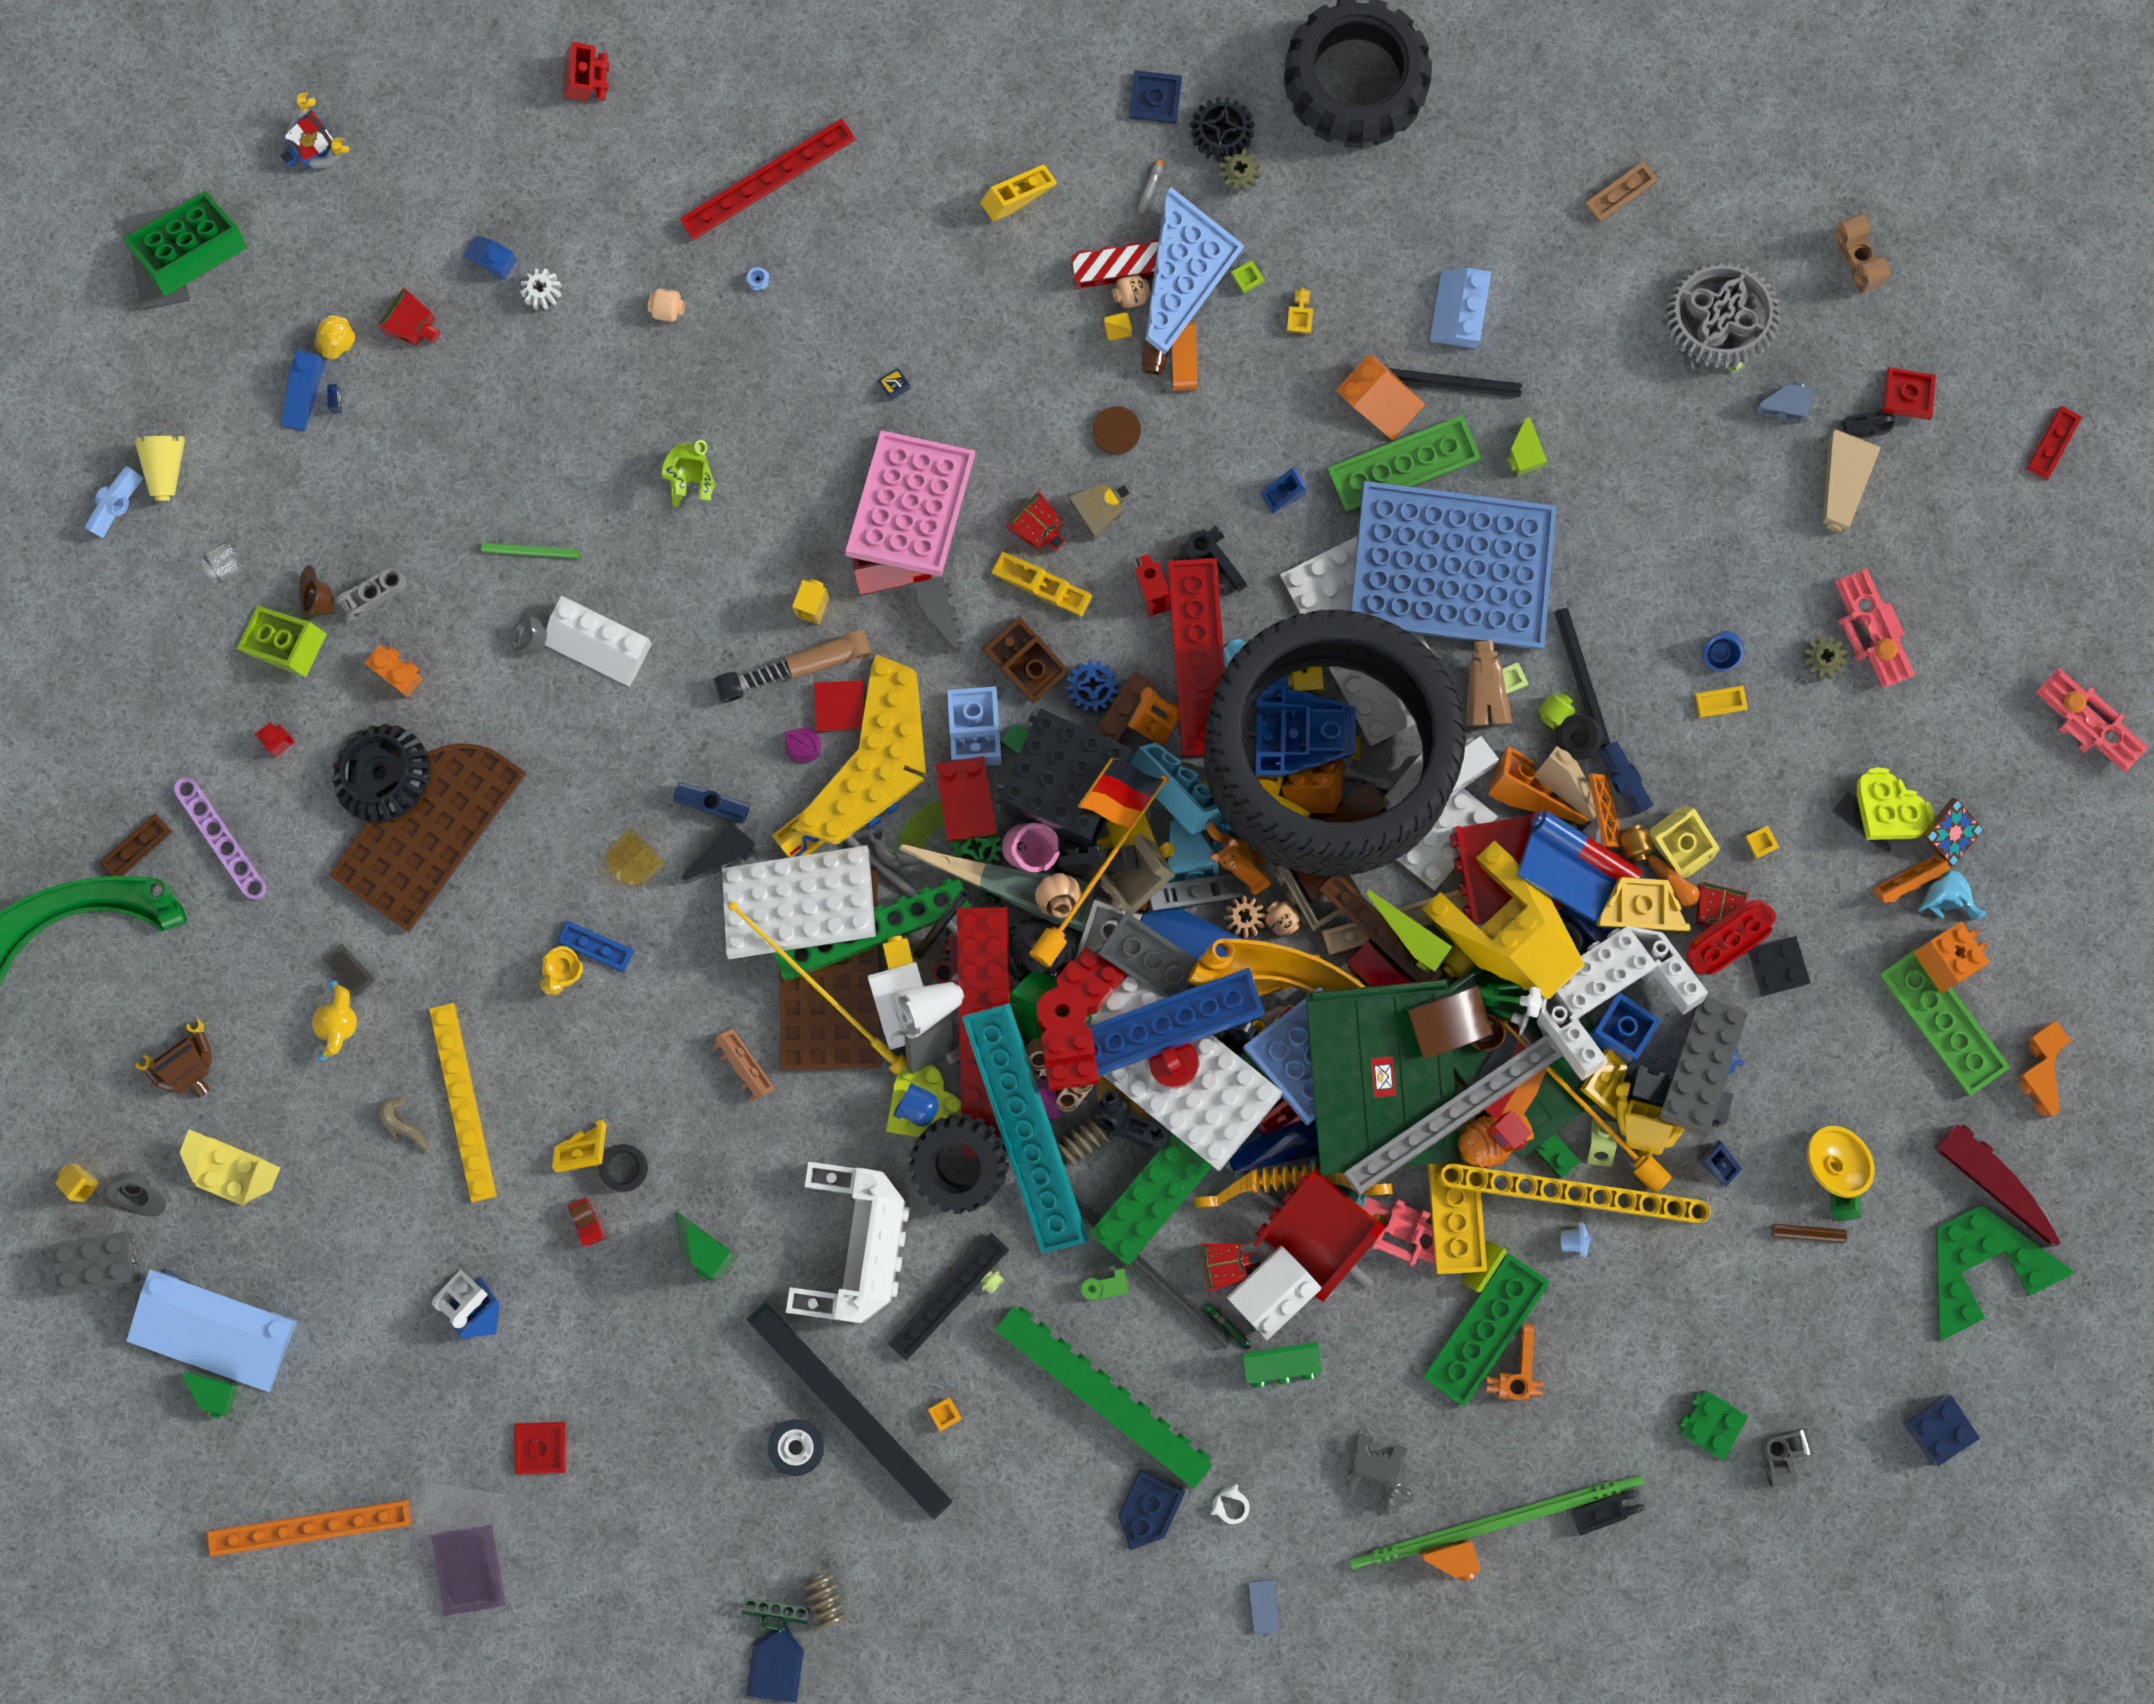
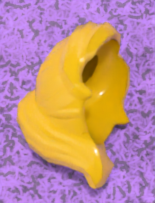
M558 946L542 957V975L544 978L540 980L539 986L546 995L555 996L560 994L564 987L570 986L581 977L583 965L571 948Z

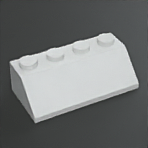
M563 596L560 597L552 612L546 630L547 639L545 646L629 687L652 645L649 638Z

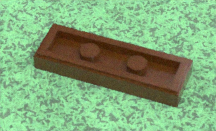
M155 813L99 863L111 876H124L171 835L173 831Z

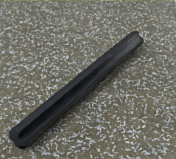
M1388 368L1405 385L1518 398L1522 395L1521 383Z
M1561 608L1555 611L1556 620L1586 715L1593 718L1600 725L1603 734L1600 748H1604L1611 742L1569 609Z

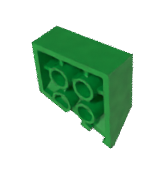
M1035 969L1010 994V1006L1018 1030L1031 1041L1041 1038L1043 1035L1037 1025V1005L1046 992L1056 988L1057 978L1048 972L1040 973ZM1059 1012L1056 1015L1059 1017H1066L1068 1014L1065 1012ZM1087 1015V1021L1092 1017V1015Z

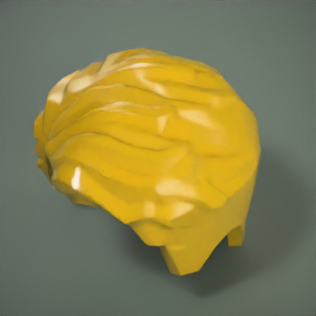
M329 315L321 320L318 325L314 348L323 357L336 359L343 352L346 351L348 353L355 342V333L345 318Z

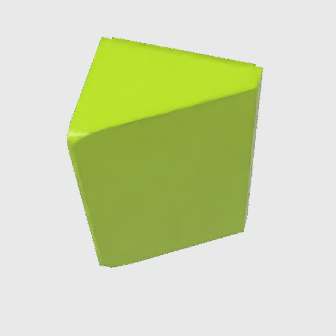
M1491 1241L1485 1242L1487 1271L1465 1273L1461 1279L1464 1285L1475 1292H1482L1507 1253L1506 1249Z

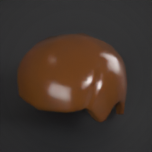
M1488 1013L1486 1014L1493 1034L1470 1043L1475 1049L1484 1052L1498 1049L1506 1036V1029L1502 1020Z

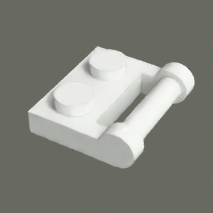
M460 1269L434 1297L432 1305L436 1310L442 1311L455 1328H462L467 1322L466 1317L482 1303L488 1294ZM451 1297L461 1304L457 1310L449 1304Z

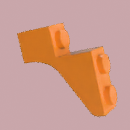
M2057 1020L2049 1023L2026 1039L2029 1043V1051L2034 1057H2039L2041 1060L2017 1077L2020 1080L2018 1083L2020 1089L2026 1095L2030 1094L2035 1101L2033 1104L2034 1108L2041 1116L2045 1115L2046 1118L2056 1115L2060 1110L2055 1060L2060 1050L2071 1042Z

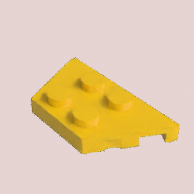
M1619 878L1596 923V927L1625 928L1631 926L1646 930L1690 931V925L1685 923L1680 912L1682 908L1679 901L1674 897V891L1669 880Z

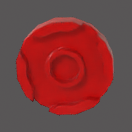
M1190 1043L1177 1048L1169 1047L1161 1051V1054L1150 1057L1149 1067L1153 1077L1159 1084L1172 1089L1182 1088L1193 1082L1200 1067L1199 1055Z

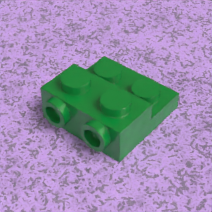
M1703 1390L1701 1394L1697 1392L1690 1404L1693 1407L1689 1416L1685 1414L1678 1425V1428L1681 1429L1679 1435L1719 1459L1725 1460L1749 1416L1706 1390Z

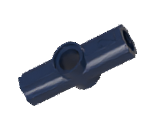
M1613 742L1599 750L1598 754L1610 773L1609 778L1612 785L1619 794H1622L1631 813L1636 816L1651 808L1653 803L1641 784V776L1636 767L1629 763L1618 742Z
M680 781L676 786L673 797L674 803L743 825L749 813V803ZM711 797L717 798L718 802L714 808H706L705 802Z

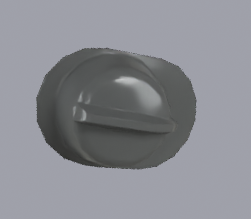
M121 1172L118 1180L113 1182L107 1189V1196L113 1203L123 1206L136 1214L155 1217L165 1211L166 1200L162 1194L150 1187L148 1178L141 1173Z

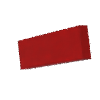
M2060 406L2029 461L2026 470L2048 480L2080 423L2082 416Z

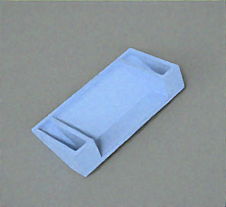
M149 1270L140 1293L127 1342L270 1393L297 1320L275 1312L270 1313L197 1287L157 1270Z

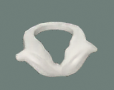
M1237 1484L1233 1487L1224 1488L1213 1499L1211 1515L1217 1514L1228 1524H1238L1244 1521L1249 1513V1501L1238 1491ZM1225 1496L1242 1501L1244 1504L1242 1516L1237 1519L1229 1518L1223 1508L1221 1497Z

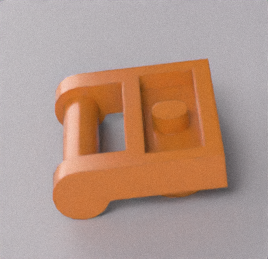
M1147 687L1142 691V700L1127 726L1151 742H1156L1164 747L1179 720L1178 706L1168 703L1159 697L1155 690ZM1153 704L1166 712L1165 720L1150 710Z

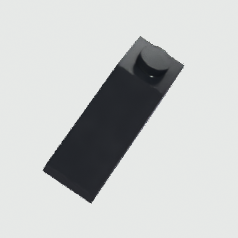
M731 822L681 878L688 884L721 871L722 868L736 865L742 859L747 861L755 851L753 849L755 843Z

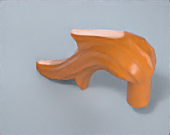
M1652 855L1648 856L1647 860L1650 867L1661 880H1669L1674 895L1680 904L1688 907L1698 902L1700 892L1695 885L1686 881L1663 860Z

